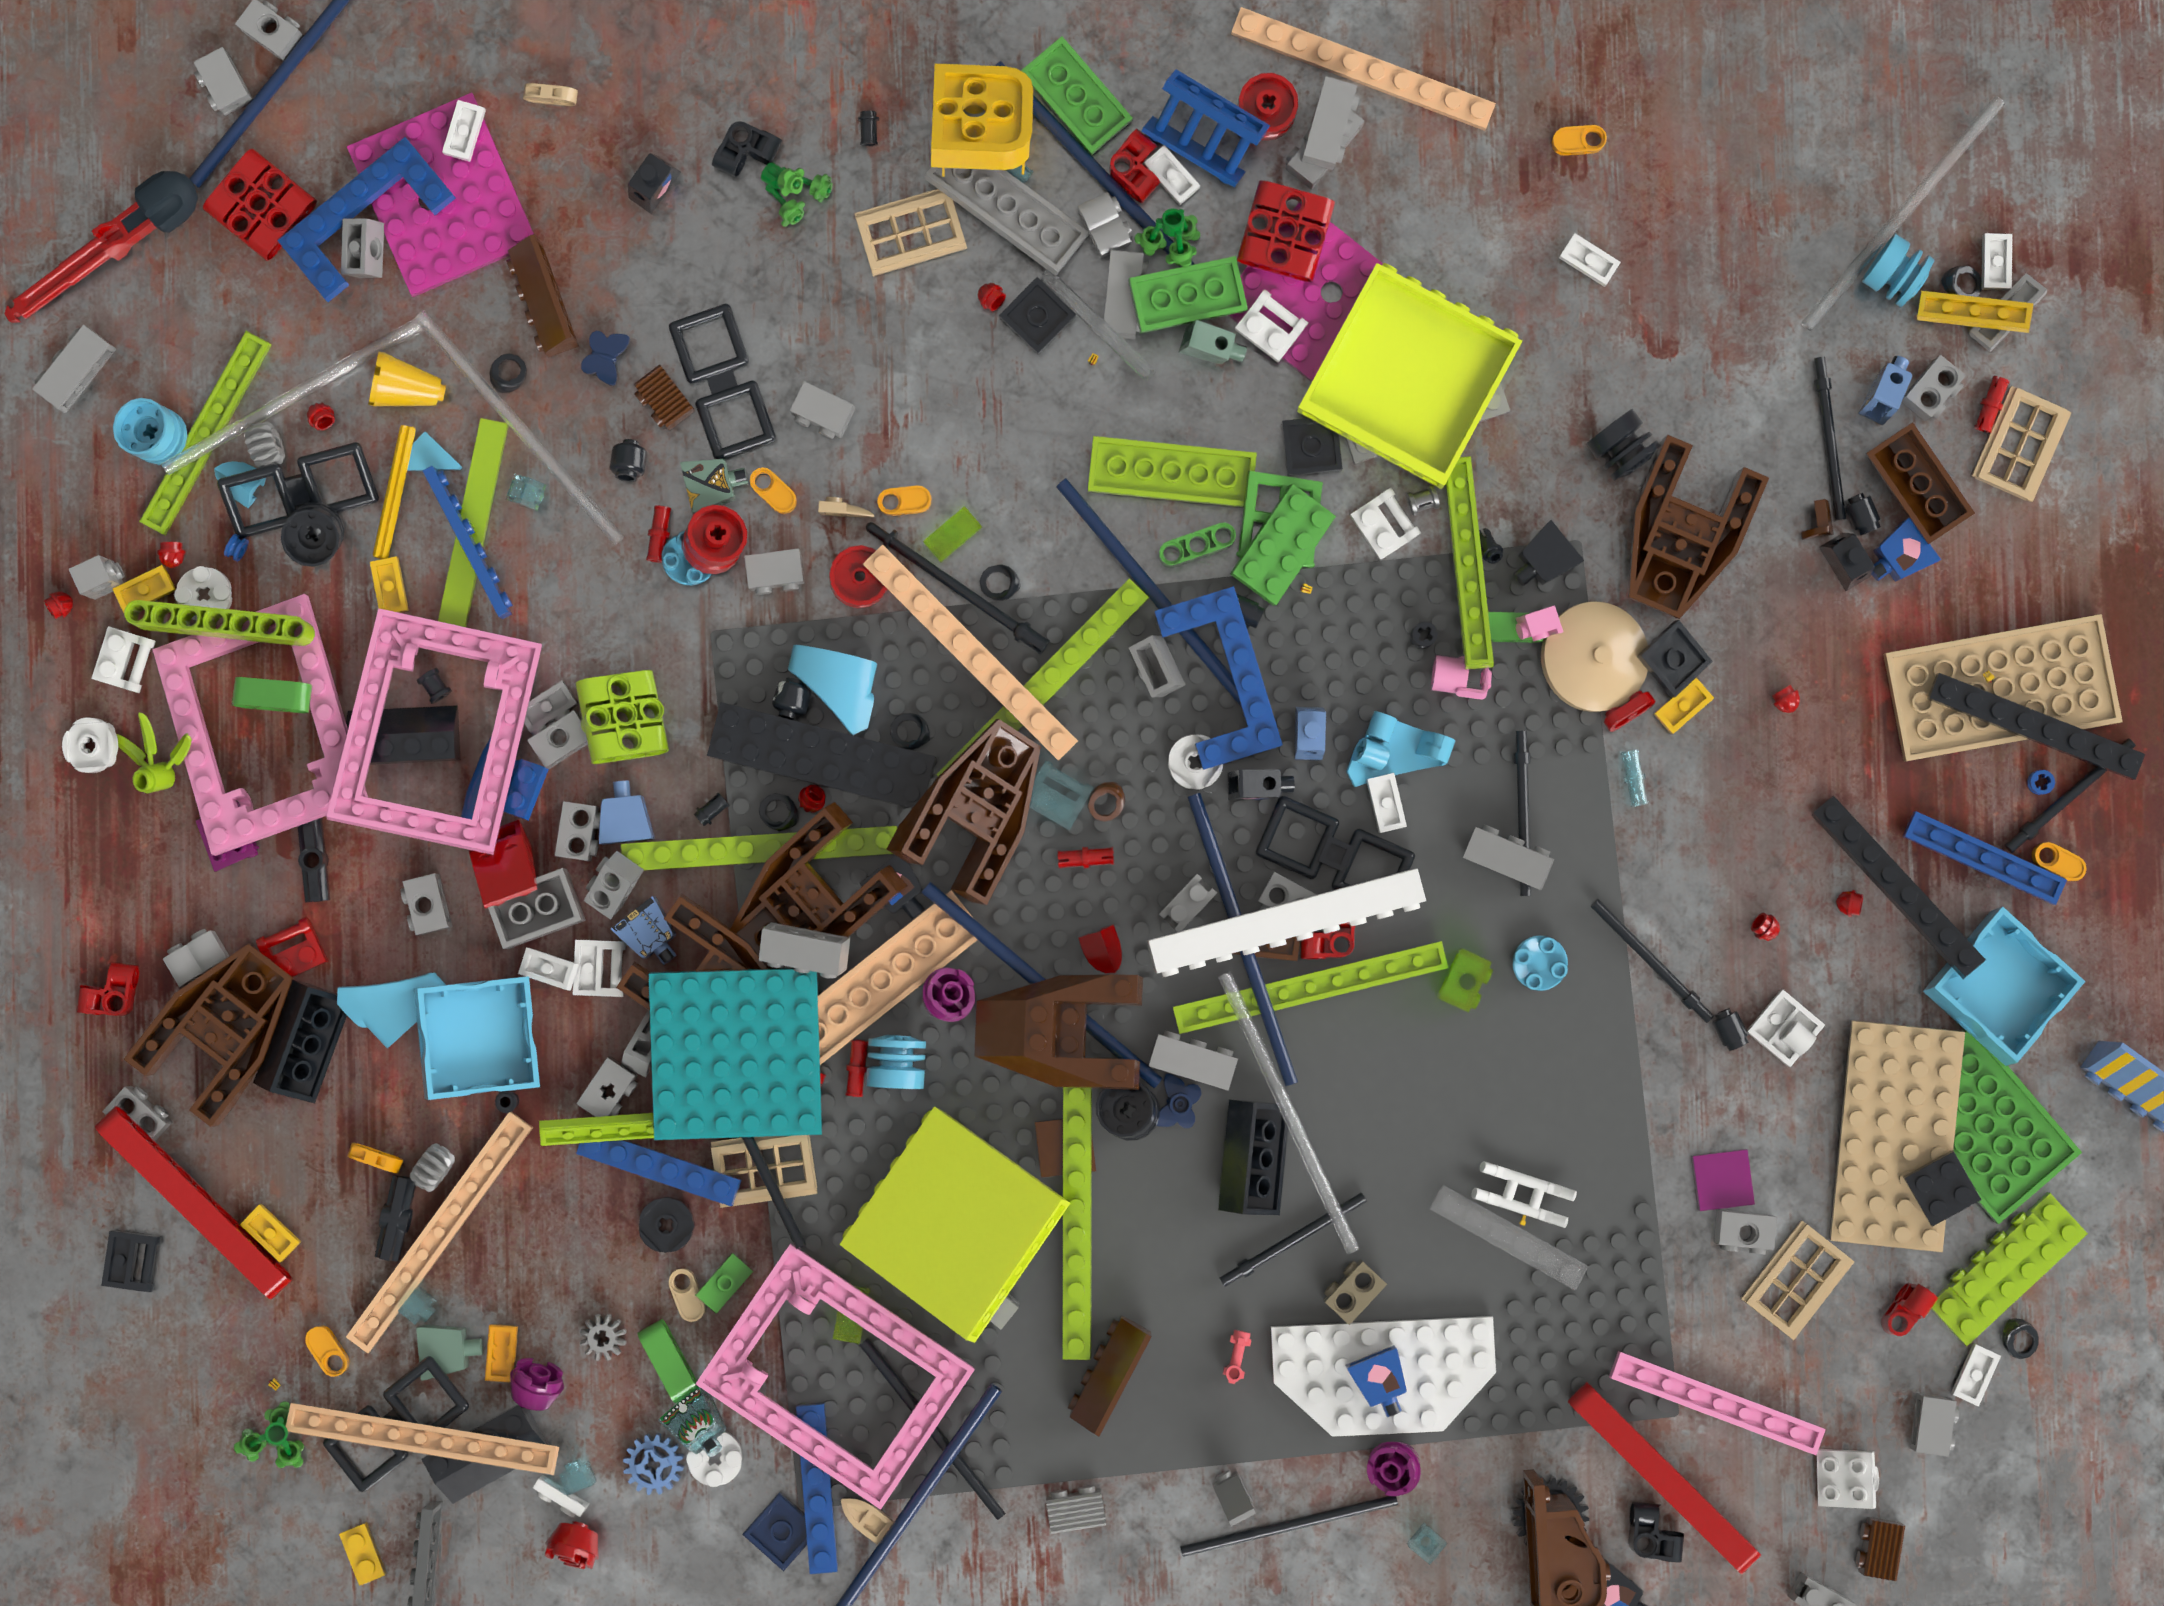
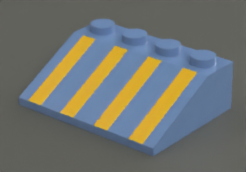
M2098 1041L2080 1066L2081 1069L2087 1072L2085 1077L2096 1085L2102 1083L2108 1087L2107 1093L2121 1102L2123 1099L2132 1105L2130 1109L2143 1118L2147 1115L2154 1120L2152 1125L2164 1133V1072L2122 1042Z

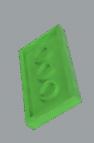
M1063 36L1021 70L1031 79L1034 90L1090 155H1093L1133 121V117Z
M1236 256L1128 279L1140 334L1192 323L1195 320L1203 321L1248 310Z
M1294 484L1289 485L1230 574L1271 605H1277L1336 516Z

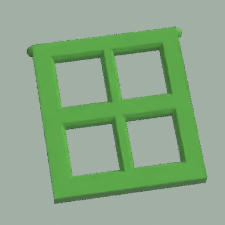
M1248 471L1239 551L1236 555L1241 558L1250 545L1254 522L1264 523L1271 513L1255 510L1258 484L1280 487L1279 500L1289 485L1294 484L1302 491L1310 492L1309 496L1320 504L1323 482ZM1315 548L1302 567L1313 568L1315 566Z

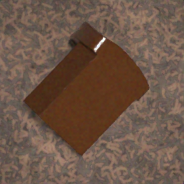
M1828 500L1814 501L1818 528L1802 531V540L1834 535Z

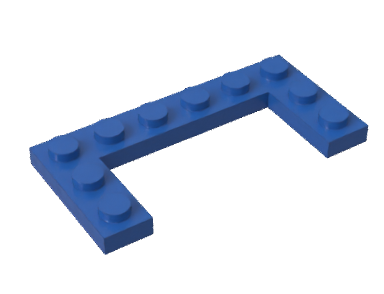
M406 137L277 240L327 302L336 297L349 284L318 246L343 227V219L354 218L402 178L407 181L434 215L456 199Z
M1234 586L1154 611L1162 638L1214 621L1217 626L1247 727L1195 743L1203 770L1282 746L1283 744Z

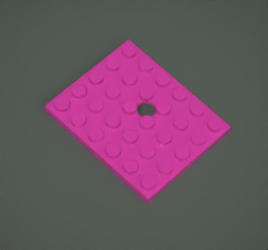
M469 93L347 146L356 170L360 174L406 137L456 197L455 200L434 215L431 210H426L420 206L419 196L407 181L402 178L371 203L379 222L384 223L385 237L412 297L509 256V249L534 234L484 118L470 162L442 153L457 101L460 100L478 106L473 93Z
M1300 203L1292 211L1299 210L1301 208ZM1330 222L1313 282H1304L1247 266L1240 277L1248 310L1227 316L1239 324L1260 294L1267 290L1272 294L1270 297L1299 319L1303 318L1309 322L1282 359L1312 382L1376 263L1380 265L1383 263ZM1281 226L1278 229L1283 237L1293 235V230L1289 226ZM1309 233L1305 236V240L1311 245L1320 242L1319 237L1314 233ZM1281 252L1271 254V258L1275 263H1283L1286 260L1285 255ZM1334 282L1341 287L1342 297L1339 301L1329 303L1322 298L1321 288L1326 283ZM1265 306L1259 311L1288 334L1293 330V327Z

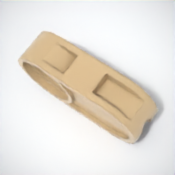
M527 83L524 85L523 99L533 103L575 106L578 90L565 86Z
M679 1268L670 1275L668 1281L669 1288L681 1317L686 1321L694 1322L705 1314L706 1305L695 1296L700 1287L694 1273L687 1268ZM678 1274H686L689 1277L690 1285L688 1288L679 1289L675 1285V1277Z

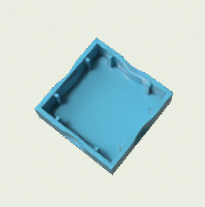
M2000 907L1990 911L1967 938L1986 959L1985 962L1964 980L1946 963L1923 992L2001 1063L2007 1066L2019 1062L2042 1034L2048 1021L2064 1008L2085 983V980L2056 954L2044 948L2034 935L2004 907Z
M529 976L414 988L425 1099L432 1100L467 1096L482 1092H501L540 1087L537 1052L532 1037L533 1012Z

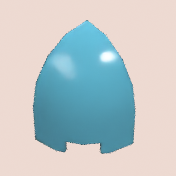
M232 461L214 468L216 479L219 480L220 478L256 468L244 462ZM266 478L230 487L234 499L249 508L257 499L253 496L259 485L264 486Z

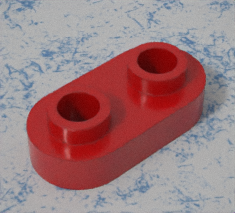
M1640 690L1630 696L1628 703L1608 710L1605 713L1604 724L1610 732H1613L1646 712L1655 704L1656 700L1649 691L1643 693Z

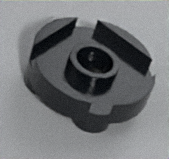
M669 1196L650 1202L642 1210L639 1218V1233L642 1241L650 1249L657 1252L667 1253L681 1249L689 1242L695 1228V1221L690 1208L681 1200ZM661 1218L665 1220L672 1219L673 1223L671 1226L673 1230L671 1232L669 1230L664 1232L660 1230L662 1226Z

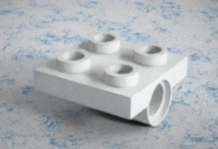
M1781 989L1747 1029V1032L1786 1066L1791 1067L1798 1057L1803 1055L1813 1045L1817 1038L1816 1036L1825 1024Z
M1819 1449L1817 1453L1818 1506L1876 1508L1879 1472L1875 1466L1874 1451Z

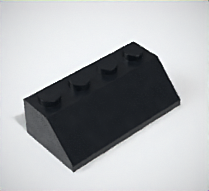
M458 705L383 709L370 765L461 760ZM353 710L347 712V728H349Z
M292 980L264 1061L254 1078V1084L272 1093L311 1103L316 1102L347 1014L337 1005V993L315 985Z
M1229 1099L1219 1194V1211L1247 1215L1280 1216L1291 1105Z
M518 1404L469 1431L548 1445L530 1410ZM426 1455L421 1459L434 1484L452 1504L515 1470Z

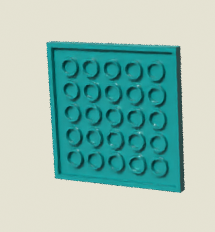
M794 968L649 973L654 1140L822 1135L817 972L799 973L794 971Z

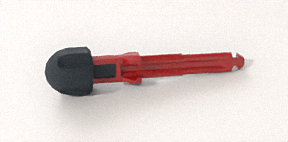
M160 171L137 186L134 193L136 202L113 220L102 223L94 228L92 233L95 237L13 299V308L8 305L6 306L4 314L8 321L20 323L19 317L21 315L25 319L29 318L111 257L118 261L125 257L134 244L156 228L162 232L170 233L185 222L195 211L198 200L192 181L185 174L177 171Z

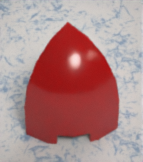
M1114 924L1101 928L1098 932L1088 933L1078 938L1089 964L1103 973H1116L1121 965L1122 949Z

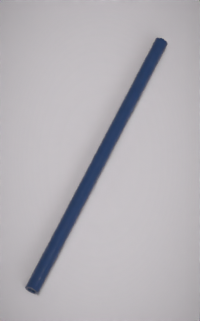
M332 0L190 176L189 179L198 188L202 186L350 0Z
M1000 61V62H998L995 66H1005V65L1003 64L1002 61ZM1033 95V115L1112 197H1116L1119 205L1143 230L1148 226L1155 227L1156 222ZM1160 229L1167 242L1166 247L1162 250L1169 255V247L1174 241Z
M1065 478L1056 488L1156 607L1162 609L1172 606L1173 604L1068 479ZM1193 628L1179 632L1182 638L1241 707L1231 673Z
M1201 793L1191 795L1187 798L1228 918L1240 916L1242 914ZM1239 951L1284 1085L1286 1087L1298 1083L1255 953L1243 955V951Z
M930 882L924 888L922 893L1029 984L1046 980ZM1088 1014L1086 1015L1087 1033L1118 1059H1135L1140 1061L1139 1076L1151 1087L1155 1088L1163 1078Z
M992 1383L989 1385L835 1606H852L1002 1393L998 1386Z

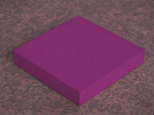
M1748 1149L1691 1156L1698 1211L1755 1205Z

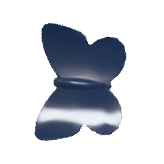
M596 330L592 332L589 338L592 352L581 362L582 371L585 374L596 373L599 380L610 386H615L617 382L615 366L617 356L628 347L630 337L625 334H611L607 338L601 331Z
M1165 1074L1164 1087L1168 1099L1166 1100L1167 1104L1160 1110V1117L1156 1126L1170 1127L1178 1122L1180 1126L1188 1129L1195 1123V1114L1191 1108L1200 1099L1201 1089L1196 1084L1185 1086L1180 1078L1171 1074Z

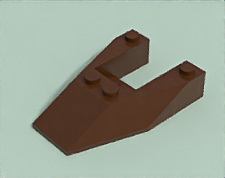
M1667 435L1660 443L1661 446L1658 448L1635 509L1628 598L1680 619L1738 554L1769 477L1746 467L1740 469L1718 516L1672 496L1693 445Z
M996 719L937 777L899 824L886 850L907 863L923 865L947 818L977 837L951 890L972 903L987 905L1025 832L1041 746L1000 719Z
M836 802L824 807L765 862L730 928L747 941L758 956L760 953L762 928L771 922L849 937L908 886L896 871L888 865L843 903L819 876L809 862L853 823ZM763 962L768 969H780L767 965L768 962Z
M684 894L679 896L665 916L664 920L709 950L696 971L768 969L763 961H759V956L747 941ZM634 961L616 988L650 1010L649 973L651 972Z
M247 944L174 993L125 1056L124 1060L144 1076L154 1075L184 1036L223 1065L189 1109V1111L210 1127L219 1126L235 1106L264 1061L293 977L252 945Z
M1118 974L1059 975L978 1000L976 1004L974 1056L1055 1087L1139 1090L1140 1061L1135 1059L1085 1058L1087 1004L1142 1006L1143 978L1139 975Z

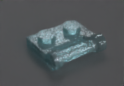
M1046 760L1034 780L1029 808L1070 831L1094 787L1088 783L1084 785L1052 767L1053 764ZM1049 777L1080 795L1075 802L1043 784L1045 778Z

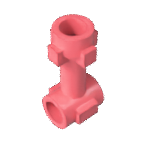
M1234 1330V1334L1230 1337V1342L1234 1343L1230 1364L1223 1369V1374L1226 1375L1228 1383L1235 1384L1240 1379H1244L1245 1372L1240 1367L1245 1346L1251 1345V1333Z

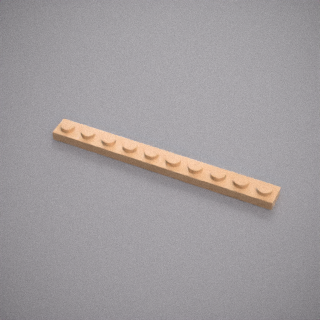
M1243 7L1240 8L1231 35L1484 131L1487 128L1496 104Z
M883 544L863 563L915 618L1058 761L1078 742Z
M512 1111L507 1114L346 1336L347 1339L365 1352H371L533 1129L530 1124Z
M294 1403L290 1404L286 1422L288 1432L548 1475H554L559 1447Z

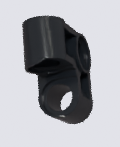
M734 122L729 127L722 143L718 147L712 160V166L737 178L745 165L748 155L765 165L773 162L782 140L767 131L760 130L745 122ZM739 130L748 132V137L743 142L734 140V136Z
M1632 1502L1628 1539L1630 1549L1642 1558L1676 1563L1682 1562L1684 1533L1658 1529L1659 1506L1661 1504ZM1648 1537V1547L1644 1550H1638L1637 1543L1639 1539Z

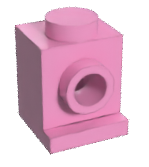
M1555 606L1516 618V632L1521 640L1532 637L1534 642L1563 632Z

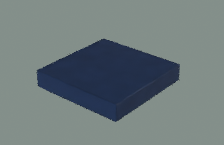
M779 1492L742 1535L784 1572L807 1546L805 1513L784 1494Z

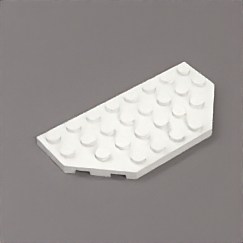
M1493 1316L1352 1322L1350 1325L1347 1323L1271 1326L1274 1384L1332 1437L1444 1431L1496 1373ZM1395 1345L1398 1350L1407 1392L1397 1396L1402 1411L1396 1415L1386 1417L1381 1403L1370 1407L1345 1365Z

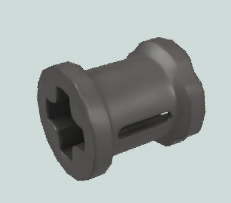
M1433 485L1417 493H1406L1407 502L1413 516L1418 515L1420 511L1432 507L1435 509L1440 508L1437 492Z

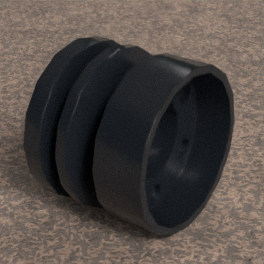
M1633 409L1623 414L1586 443L1596 458L1609 453L1611 458L1604 465L1603 468L1605 470L1615 463L1618 465L1619 469L1610 475L1613 481L1633 473L1650 460L1656 449L1661 446L1656 440L1648 447H1645L1643 442L1652 436L1651 432H1647L1639 437L1635 434L1643 422Z
M310 502L298 507L287 518L281 529V543L284 552L292 561L302 566L315 567L325 564L335 555L344 540L345 527L341 516L334 508L324 503ZM311 528L314 530L319 528L321 532L318 537L316 534H309Z
M1139 1082V1090L1103 1089L1096 1102V1115L1101 1126L1110 1134L1126 1141H1135L1148 1136L1156 1128L1160 1117V1108L1155 1095ZM1128 1105L1136 1108V1111L1132 1112L1131 1118L1124 1114V1111L1128 1110Z

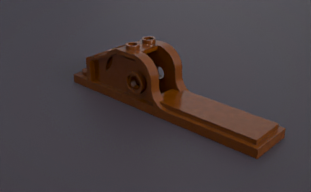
M1534 1469L1523 1470L1530 1606H1603L1607 1597V1580L1611 1579L1610 1567L1608 1563H1605L1598 1548L1593 1545L1583 1528L1586 1525L1578 1510L1566 1494L1550 1495L1549 1487L1545 1486L1543 1478H1540Z

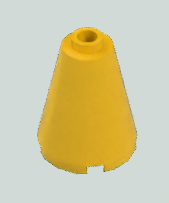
M378 351L368 405L436 406L437 401H443L446 385L441 384V378L389 354Z

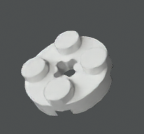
M199 566L189 570L181 577L174 596L177 603L182 605L229 609L232 604V587L228 578L220 571ZM208 587L210 589L208 592L210 599L208 601L205 599L200 601L198 599V591ZM197 615L193 616L191 619L197 621Z
M82 718L73 723L75 725L69 731H66L62 741L63 755L67 762H71L76 770L85 773H98L114 765L116 762L118 738L115 728L110 723L97 718ZM90 738L95 742V748L91 753L90 749L85 748V743H89Z
M1204 735L1186 736L1178 740L1169 753L1168 768L1173 779L1182 787L1200 790L1212 785L1220 776L1223 764L1205 770L1195 767L1193 770L1189 767L1191 762L1188 758L1198 755L1195 743L1210 739L1209 737Z
M709 1430L699 1434L693 1440L689 1447L686 1461L691 1474L697 1481L710 1487H717L729 1483L740 1471L743 1459L742 1448L739 1441L731 1433L723 1430ZM709 1438H712L717 1445L710 1451L713 1453L719 1451L722 1454L719 1458L722 1463L719 1465L709 1462L710 1456L703 1447L704 1442Z

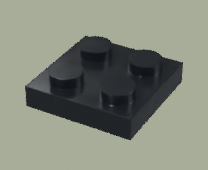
M1038 277L999 315V318L1038 355L1076 317V314Z
M1310 418L1282 421L1287 476L1342 471L1338 433Z
M1680 620L1673 621L1637 656L1670 698L1676 697L1713 662Z
M1953 1150L1903 1176L1932 1227L1981 1201L1979 1194Z

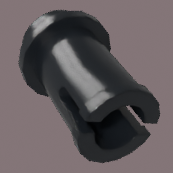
M861 111L860 117H858L861 126L860 145L877 146V121H879L877 112Z
M1488 528L1483 529L1485 537L1481 530H1479L1483 559L1491 564L1497 563L1503 557L1502 546L1496 543Z
M716 793L700 809L697 807L694 815L703 826H706L708 823L711 825V820L730 805L719 793Z
M510 1091L500 1092L495 1099L497 1109L503 1113L513 1111L519 1104L518 1095ZM506 1097L511 1101L509 1107L505 1103Z

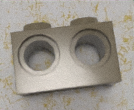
M1361 1259L1357 1263L1353 1260L1342 1272L1345 1275L1339 1283L1336 1281L1332 1282L1324 1291L1326 1295L1323 1299L1324 1302L1349 1325L1387 1285ZM1359 1273L1369 1274L1370 1281L1367 1286H1356L1355 1278ZM1341 1293H1347L1351 1296L1350 1304L1344 1308L1336 1304V1299Z

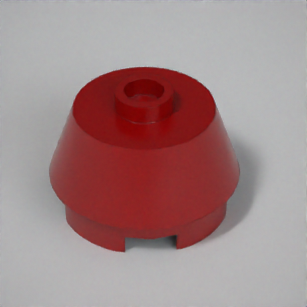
M572 1521V1524L559 1523L545 1542L547 1548L544 1555L549 1559H553L554 1555H556L560 1561L564 1562V1565L585 1569V1566H587V1568L593 1569L595 1560L599 1559L598 1534L588 1529V1525L581 1522Z

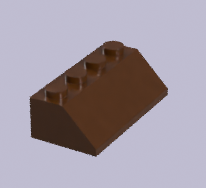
M532 234L508 250L511 259L506 260L511 275H517L519 284L515 287L520 300H526L529 309L525 311L527 321L530 327L535 325L538 334L534 336L536 346L539 352L544 351L549 358L577 348L579 344L543 244L535 234Z
M1913 422L1866 453L1927 544H1930L1975 514Z
M1122 1315L1118 1321L1113 1319L1106 1333L1110 1338L1105 1346L1100 1344L1093 1357V1359L1097 1360L1093 1370H1086L1080 1384L1084 1385L1080 1395L1075 1393L1067 1407L1071 1410L1069 1415L1071 1419L1097 1436H1100L1152 1337L1150 1330Z

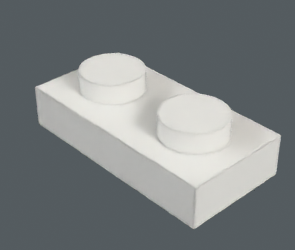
M460 100L457 101L442 151L444 155L468 162L471 161L486 112L484 107Z
M1165 145L1144 162V166L1159 178L1162 187L1179 206L1200 188L1199 183Z
M1574 233L1559 259L1604 287L1621 263L1576 233Z
M1985 233L1982 235V290H2010L2012 288V234Z
M1391 773L1366 779L1378 832L1382 833L1407 827L1395 774Z
M526 947L518 974L571 991L579 964Z
M1973 1343L1951 1394L1979 1407L2001 1356Z
M544 1475L538 1478L533 1489L538 1491V1497L549 1503L552 1500L561 1505L560 1510L571 1517H575V1515L581 1517L590 1504Z

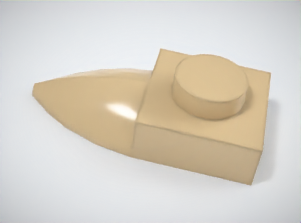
M826 497V501H819L818 512L820 515L856 518L874 517L873 513L864 508L842 502V498Z
M853 1498L841 1500L842 1509L848 1521L858 1531L878 1545L894 1523V1520L873 1504L870 1505L865 1501Z

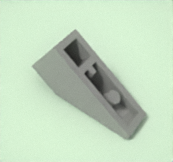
M650 1010L645 1014L627 1045L621 1066L645 1078L652 1068Z
M1230 1470L1215 1478L1216 1482L1212 1485L1231 1526L1256 1514L1252 1499L1237 1471L1231 1474Z

